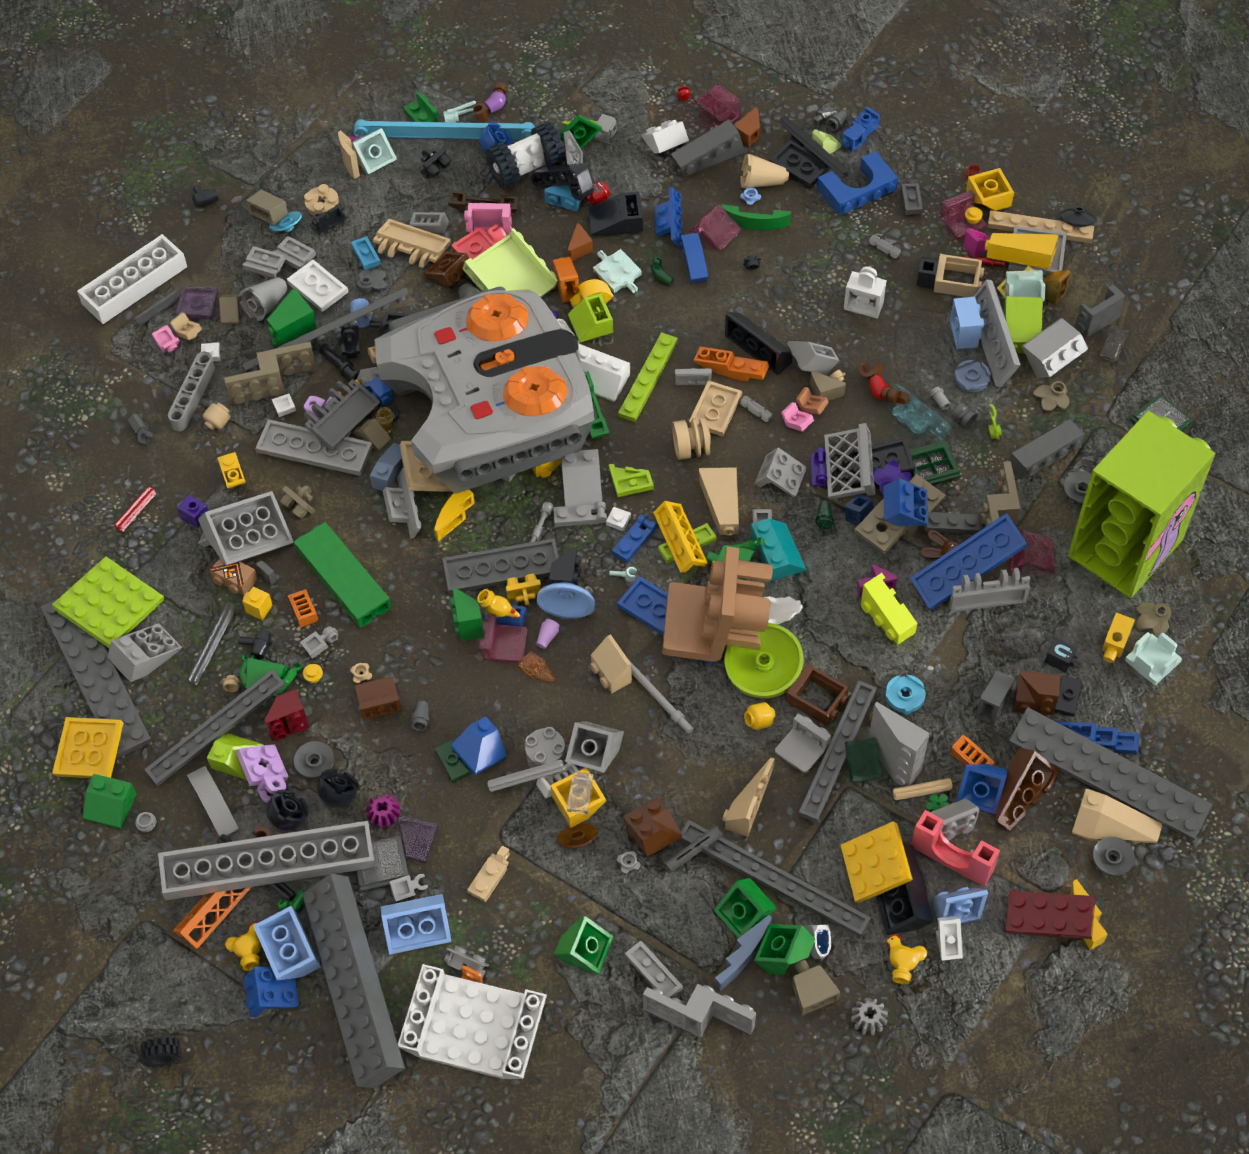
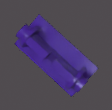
M817 448L815 454H810L812 486H828L826 452L823 448Z

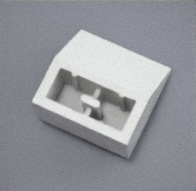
M676 120L665 121L661 123V126L646 129L647 133L642 134V138L653 153H661L689 141L683 122H676Z

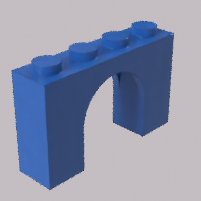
M876 151L861 158L860 170L871 182L866 187H848L842 183L833 171L818 177L817 189L838 215L848 213L859 206H863L872 200H877L881 196L897 190L898 177Z

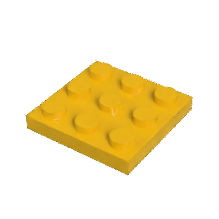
M66 717L52 774L58 777L92 778L93 774L111 778L124 722L114 719Z
M890 822L841 844L855 902L861 903L913 880L896 822Z

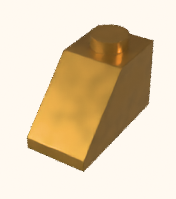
M1071 271L1051 272L1046 277H1043L1045 299L1056 304L1066 294Z

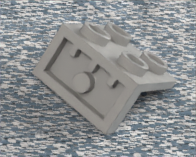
M776 448L765 456L754 484L761 488L766 484L773 483L794 497L798 492L807 467L780 448Z

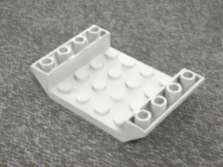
M423 964L398 1046L400 1049L421 1059L501 1079H523L547 995L530 990H525L523 994L446 975L443 969Z

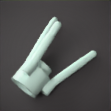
M476 101L444 111L445 122L456 123V121H459L458 115L472 112L473 108L459 110L474 105Z

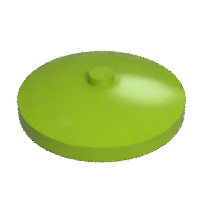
M768 623L766 631L757 632L761 642L759 650L727 646L725 652V668L731 683L745 695L759 699L774 698L786 693L799 677L804 666L803 650L795 635L780 625Z

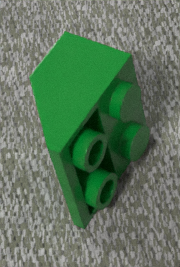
M457 588L452 589L453 597H450L456 635L460 634L461 642L484 638L479 602Z

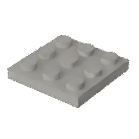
M1014 226L1013 234L1058 235L1057 248L1050 269L1033 267V269L1042 270L1043 275L1046 276L1051 272L1062 271L1067 233ZM1009 262L1008 270L1023 271L1028 265Z

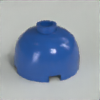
M494 122L489 123L482 131L480 144L484 153L485 149L500 142H504L507 146L514 144L510 134L506 130L502 131L499 128L501 125Z

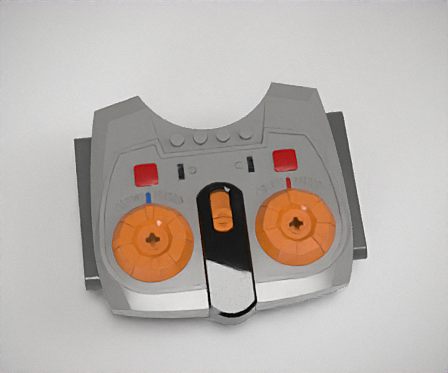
M495 287L396 319L389 324L390 332L375 339L376 362L380 381L398 395L402 396L420 391L431 400L433 405L430 415L411 440L414 456L452 492L460 493L563 458L565 455L577 453L582 449L594 422V411L590 388L581 367L578 340L574 334L561 328L551 310L537 293L531 290L506 291L504 287Z

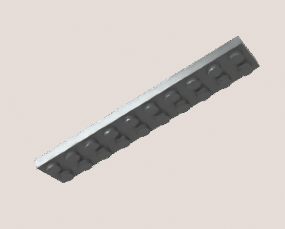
M56 600L41 606L95 719H114L124 722L115 759L151 743L152 740L114 664L107 658L108 652L104 644L55 611L52 604Z
M1028 707L1009 740V744L1017 748L1035 750L1060 771L1193 841L1213 805Z

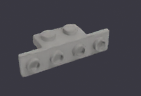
M402 468L397 476L399 488L385 487L383 495L389 522L407 523L410 538L414 539L421 529V521L417 515L418 508L414 502V491L408 490L405 470Z

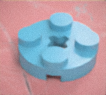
M899 675L892 678L887 684L885 700L894 710L909 715L922 707L926 695L925 687L918 678L912 675H906V677H900ZM901 691H909V697L902 696Z

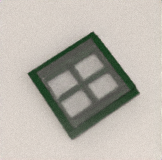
M1161 394L1157 395L1130 418L1136 424L1149 410L1158 417L1164 416L1171 419L1176 424L1177 429L1182 432L1194 421Z
M945 440L909 450L915 466V472H911L912 477L918 474L931 485L961 478L959 468Z

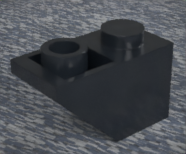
M921 257L917 286L934 288L939 259Z

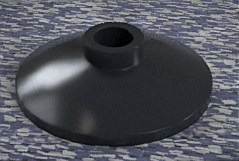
M1076 206L1064 209L1060 213V218L1073 226H1090L1095 222V216L1083 207Z

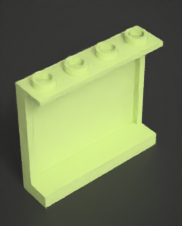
M514 228L511 229L509 235L473 260L471 258L466 260L463 266V270L482 292L501 286L506 291L531 290L542 298L553 290L558 282L555 273L546 267L544 260L535 254L532 246L528 245L521 233L517 232Z

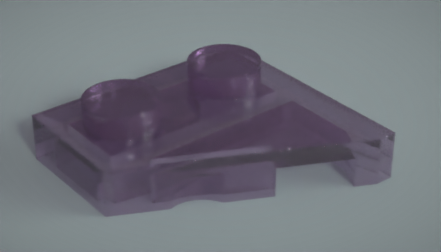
M399 816L406 859L426 864L436 836L438 824Z

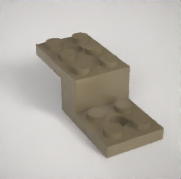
M311 342L259 352L257 357L260 370L225 377L224 380L231 405L284 394L282 376L316 369Z
M1011 461L1003 462L1002 469L999 470V480L996 481L997 491H1000V494L987 495L985 503L982 504L983 513H980V522L984 524V527H987L1006 513L1014 524L1017 525L1021 508Z
M918 474L909 481L927 490L928 512H934L946 499L944 493ZM883 498L855 528V533L885 554L903 534L910 537L920 526H896L884 521ZM879 525H885L887 527V530L884 532H879L877 530V527Z

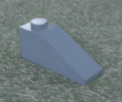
M393 443L376 462L370 474L372 488L383 491L385 487H393L403 467L399 444Z

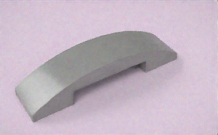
M204 766L188 774L187 777L219 837L222 834L230 836L240 831L207 768Z

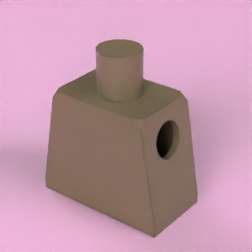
M806 960L795 964L798 974L793 977L792 986L802 1016L839 1000V989L820 965L810 969Z

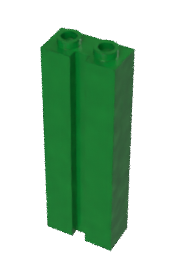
M326 522L314 527L312 531L298 537L294 541L296 552L360 629L373 621L372 618L376 615L381 616L392 608L390 598Z

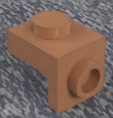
M804 387L796 398L801 411L820 415L829 403L827 397L812 395L807 387Z

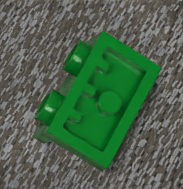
M420 92L416 93L417 100L403 106L404 112L413 122H438V110Z

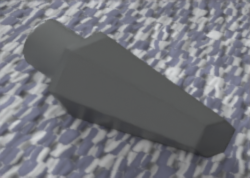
M818 111L816 113L817 117L813 120L814 124L818 125L821 121L825 122L829 116L837 113V111Z

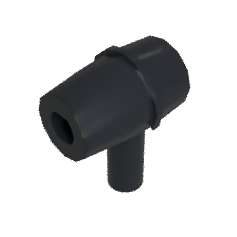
M198 185L193 186L195 194L192 195V200L196 207L207 206L219 200L215 189L202 191Z
M258 630L255 638L239 637L238 643L240 645H252L250 654L254 655L256 659H263L268 648L271 646L272 634L266 630Z

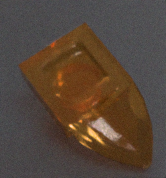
M532 651L518 664L519 669L534 679L549 683L556 682L555 674L546 664V660Z

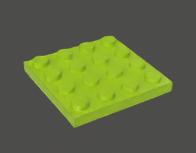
M105 557L52 604V607L69 621L110 648L112 640L123 637L132 631L164 601V596L108 557Z

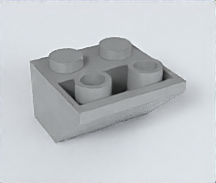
M789 341L787 343L792 352L791 354L796 358L799 368L803 371L812 372L813 370L827 375L840 361L832 347L803 341Z
M965 798L930 813L944 820L942 834L949 841L962 832L963 834L969 833L975 828L979 808Z

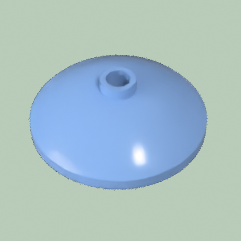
M572 583L550 584L542 588L537 594V604L539 607L557 617L581 618L591 614L595 608L593 596L584 588Z

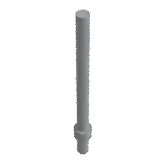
M630 661L631 674L671 715V719L675 724H679L688 734L691 733L694 728L684 719L685 716L681 711L676 710Z

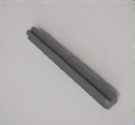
M227 602L187 678L189 684L198 685L236 610L234 603Z

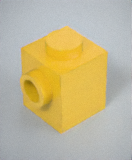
M252 587L243 597L246 613L260 620L265 618L273 606L270 595L255 587Z

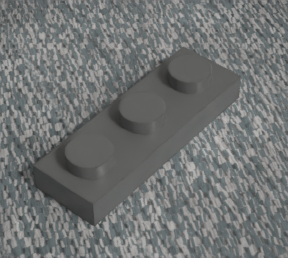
M928 512V525L924 526V531L935 530L942 533L976 534L980 531L977 514Z

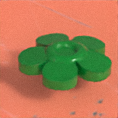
M932 794L929 798L931 802H928L926 807L929 811H935L950 804L947 802L948 797L945 794H941L939 799L936 794Z

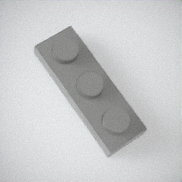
M639 941L625 953L628 961L653 988L661 990L665 996L673 998L683 989L681 983L642 941Z

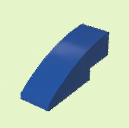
M698 233L681 235L690 284L707 281L708 272Z

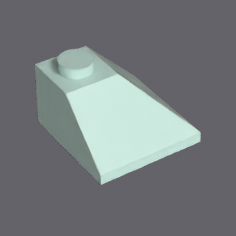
M382 128L351 142L352 148L356 152L357 162L367 174L397 159Z

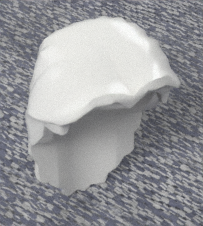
M765 597L771 602L768 623L778 625L789 621L794 615L800 613L803 608L801 601H796L791 597Z

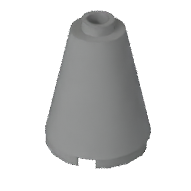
M276 277L247 287L239 293V297L241 296L242 299L240 305L250 318L255 317L257 321H261L267 317L287 292V284L283 279Z

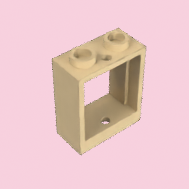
M940 254L933 292L973 297L982 285V281H979V278H983L984 268L981 267L982 260ZM944 270L975 274L974 284L943 280Z

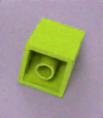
M1006 296L1003 314L1016 353L1025 354L1022 346L1042 332L1043 298Z

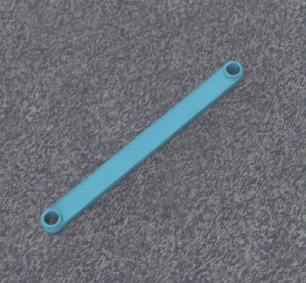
M360 119L355 122L353 132L355 136L363 137L382 128L385 136L392 138L480 139L482 131L489 123L389 122ZM530 122L523 124L497 123L501 125L499 128L502 131L506 130L513 140H523L532 136L531 129L535 127Z

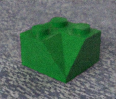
M769 924L754 961L767 974L785 975L789 964L809 957L816 939L802 925Z

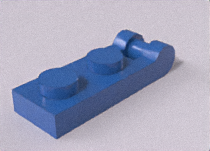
M641 514L635 524L613 548L612 555L628 564L657 529L658 523L648 520L647 516ZM643 525L647 527L646 530L641 529Z

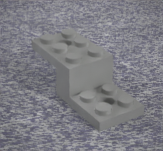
M697 984L686 1006L681 1000L677 998L671 999L656 988L652 990L647 987L643 993V1010L700 1038L712 1016L750 1035L755 1028L756 1012H754L753 1008L746 1004L740 1005L734 1002V999L728 995L721 996L707 985L701 986Z

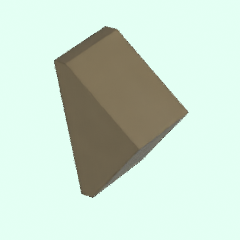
M239 294L222 295L219 297L222 325L239 324L241 296L239 297Z
M812 370L810 385L815 395L827 397L828 401L844 396L845 382Z
M376 418L363 420L352 431V434L359 439L372 442V448L378 452L392 441Z

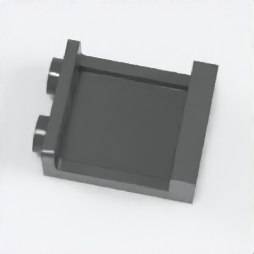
M1114 284L1108 287L1104 302L1092 309L1084 303L1080 305L1075 327L1086 338L1119 319L1125 295Z

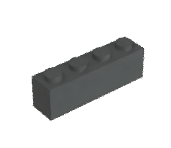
M1069 419L1014 451L1010 459L1011 465L1023 479L1029 475L1033 476L1039 469L1050 466L1056 459H1061L1071 450L1080 448L1084 433Z

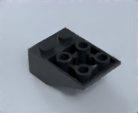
M639 191L621 193L588 208L591 236L643 231Z

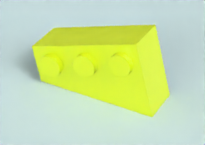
M881 573L864 584L861 607L865 613H869L878 627L881 626L887 637L898 645L916 633L917 622L904 603L901 605L893 596L896 592L893 588L889 590L883 581L885 576Z

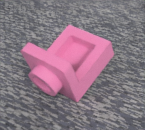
M168 325L152 333L151 336L163 353L166 351L170 353L178 348L179 339L178 337L175 338Z
M793 402L782 411L786 426L792 429L804 431L814 421L811 414L799 411L796 403Z

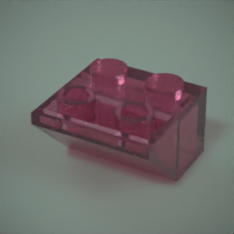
M719 83L694 100L695 104L718 121L725 122L730 120L732 122L741 115L742 100Z

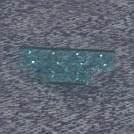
M895 384L893 389L908 393L909 400L906 405L895 403L898 406H895L891 413L917 434L929 430L939 439H945L951 425L900 384Z

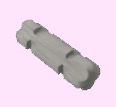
M872 235L869 239L871 245L877 246L876 248L886 254L890 253V256L895 259L901 253L899 248L893 247L892 244L883 239L880 240V237Z
M744 396L741 399L740 405L744 408L748 407L747 410L761 417L765 422L772 418L770 411L764 410V407L755 401H751V398L748 396Z

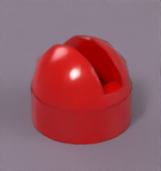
M687 86L679 87L677 98L681 101L688 100L690 98L689 88Z

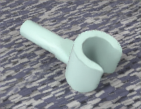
M629 567L626 571L622 572L610 571L609 575L622 576L627 581L632 582L636 576L630 574H636L637 569Z

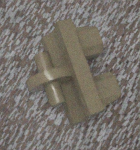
M287 486L282 489L286 493L280 502L290 509L296 501L298 504L292 512L302 519L308 512L313 514L316 511L305 502L306 499L311 501L313 498L311 496L312 489L309 486H304L303 488L298 486L296 488L298 494Z

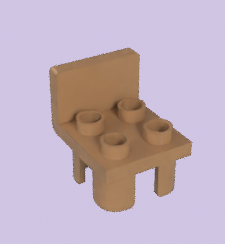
M727 547L723 562L713 560L710 582L707 581L706 587L671 582L667 591L662 654L716 662L721 659L725 646L759 650L761 642L757 632L766 631L771 602L768 598L762 597L765 587L764 583L737 578L768 582L772 578L773 566L771 564L738 560L739 548Z

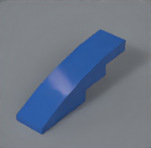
M1056 721L1105 748L1114 749V753L1138 755L1139 733L1118 732L1117 728L1097 727L1096 723Z

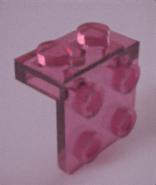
M488 614L487 622L483 623L485 637L484 639L481 638L480 650H483L484 660L523 662L528 633L527 628L497 625L496 615Z

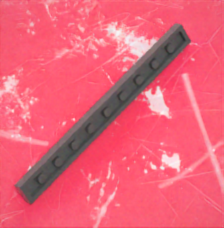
M405 287L278 348L306 343L313 339L317 342L325 338V334L330 331L334 334L342 330L341 326L345 324L351 326L357 323V319L362 316L366 319L374 315V311L379 308L383 311L391 307L390 303L394 301L400 303L406 300V295H409L408 290ZM258 357L243 364L246 371L250 369L253 372L260 369Z
M688 820L681 831L682 838L679 840L689 845L697 839V836H702L709 830ZM722 837L709 845V849L701 851L860 938L870 922L871 917Z

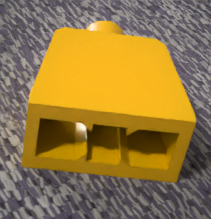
M1119 613L1115 614L1102 651L1105 652L1103 656L1104 661L1114 663L1116 657H1121L1135 619Z

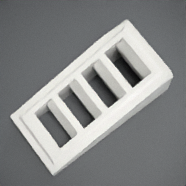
M567 763L565 764L564 771L537 779V787L545 798L551 797L550 785L555 783L553 779L558 782L562 780L560 775L564 778L569 776L566 771L569 770L571 774L579 771L575 764Z

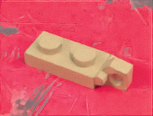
M502 846L496 855L492 853L467 889L469 894L483 902L488 900L507 871L509 863L506 860L510 855L508 848Z

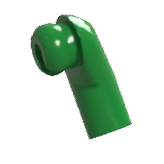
M299 890L292 901L280 900L277 904L278 909L282 911L292 906L296 912L299 911L304 903V892Z

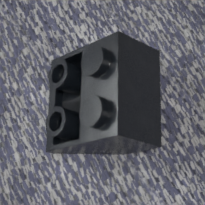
M572 548L551 563L549 584L572 583L579 586L578 578L581 575L580 556H577V548Z

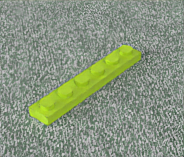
M661 332L620 408L618 417L636 422L678 343L677 337Z

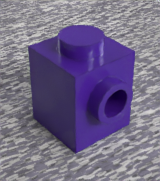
M188 495L177 507L180 518L197 528L200 526L198 519L208 511L206 504L191 495Z

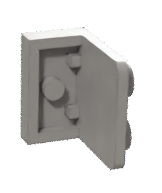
M798 713L793 720V728L775 748V754L802 773H808L828 749L831 735L826 729L815 725L810 718L803 717Z

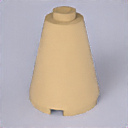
M747 154L742 163L741 170L743 171V176H740L741 188L784 185L788 181L789 172L786 171L785 167Z

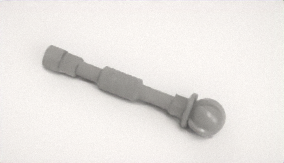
M543 503L540 510L541 518L538 525L534 528L530 542H535L539 538L545 519L553 511L552 503Z

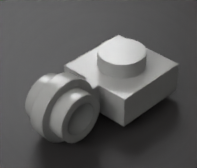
M329 626L323 630L321 636L315 631L302 640L300 644L313 659L328 648L325 641L333 643L337 640L338 631Z

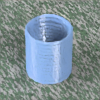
M363 298L353 300L350 303L351 313L369 305V302ZM362 316L353 325L366 327L369 325L371 316L366 319Z

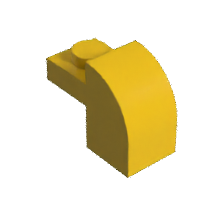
M592 279L578 286L580 291L570 299V302L574 308L584 298L601 293L605 303L614 296L607 283L598 279Z

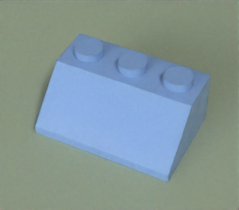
M443 894L381 906V916L389 955L452 942Z
M292 906L253 925L277 980L304 977L321 968V964L303 924Z

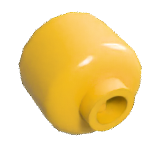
M766 702L750 705L744 714L747 726L753 730L770 727L775 718L774 709Z

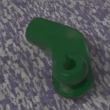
M654 257L650 263L654 278L661 283L671 286L674 278L664 271L662 259Z

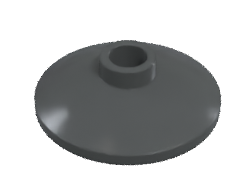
M1085 471L1070 474L1064 482L1066 495L1071 500L1083 504L1092 474Z
M311 741L303 744L294 756L296 770L307 778L320 777L323 771L331 769L334 764L332 749L320 741Z
M1106 837L1095 845L1093 860L1098 869L1105 874L1120 876L1131 870L1135 862V854L1132 847L1125 840L1118 837ZM1109 857L1115 858L1116 861H1111Z

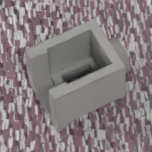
M602 114L596 124L602 126L603 129L594 139L610 144L609 139L617 131L616 120L612 116Z

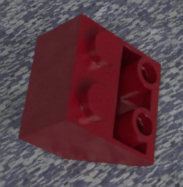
M296 689L277 696L265 718L271 741L282 740L290 734L300 733L309 728L307 717Z

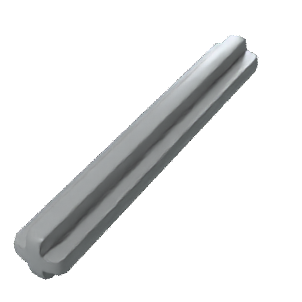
M557 760L488 781V788L490 792L556 774L564 771L565 765L562 760Z

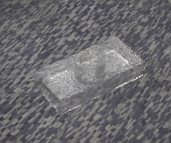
M573 772L567 812L588 814L593 774Z

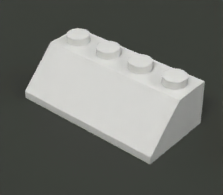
M564 339V349L575 353L580 359L583 371H589L595 395L615 402L630 377V363Z

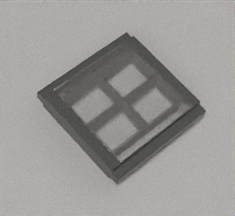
M401 835L371 842L374 868L357 870L361 892L389 886L388 881L409 875Z

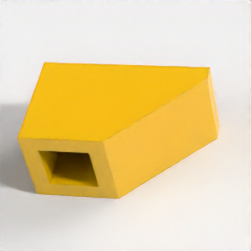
M235 452L218 457L227 488L246 483Z

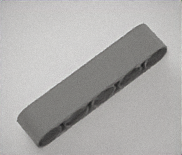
M203 351L196 356L168 412V418L174 431L180 432L187 428L215 371L212 355L209 352Z

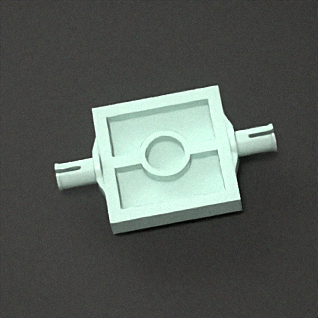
M621 249L610 256H607L603 250H600L597 256L602 262L593 267V272L603 282L607 283L613 293L625 287H628L632 293L637 292L638 287L633 282L642 275L639 267Z

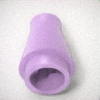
M545 619L541 624L536 645L546 649L559 632L558 628L560 625L551 619Z

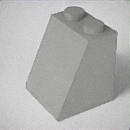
M587 721L575 722L565 762L605 772L619 752L624 731Z

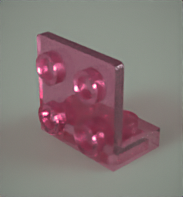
M972 190L943 201L941 204L940 217L957 239L965 237L968 228L980 231L987 227L983 218L975 224L969 223L965 218V211L974 205L975 194Z
M718 204L690 230V233H704L712 244L721 251L741 231V228L724 208Z
M1020 530L1029 546L1010 558V571L1012 572L1014 568H1018L1021 571L1030 565L1051 574L1054 573L1053 541L1028 530Z

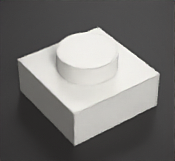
M219 342L201 344V352H209L212 355L213 361H220Z
M290 394L272 399L279 417L296 411Z
M613 507L606 520V525L624 531L631 518V513Z

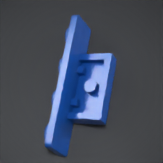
M670 187L669 201L655 206V230L659 237L671 232V241L681 249L683 248L681 242V235H683V222L681 219V214L683 213L681 208L682 197L678 191Z

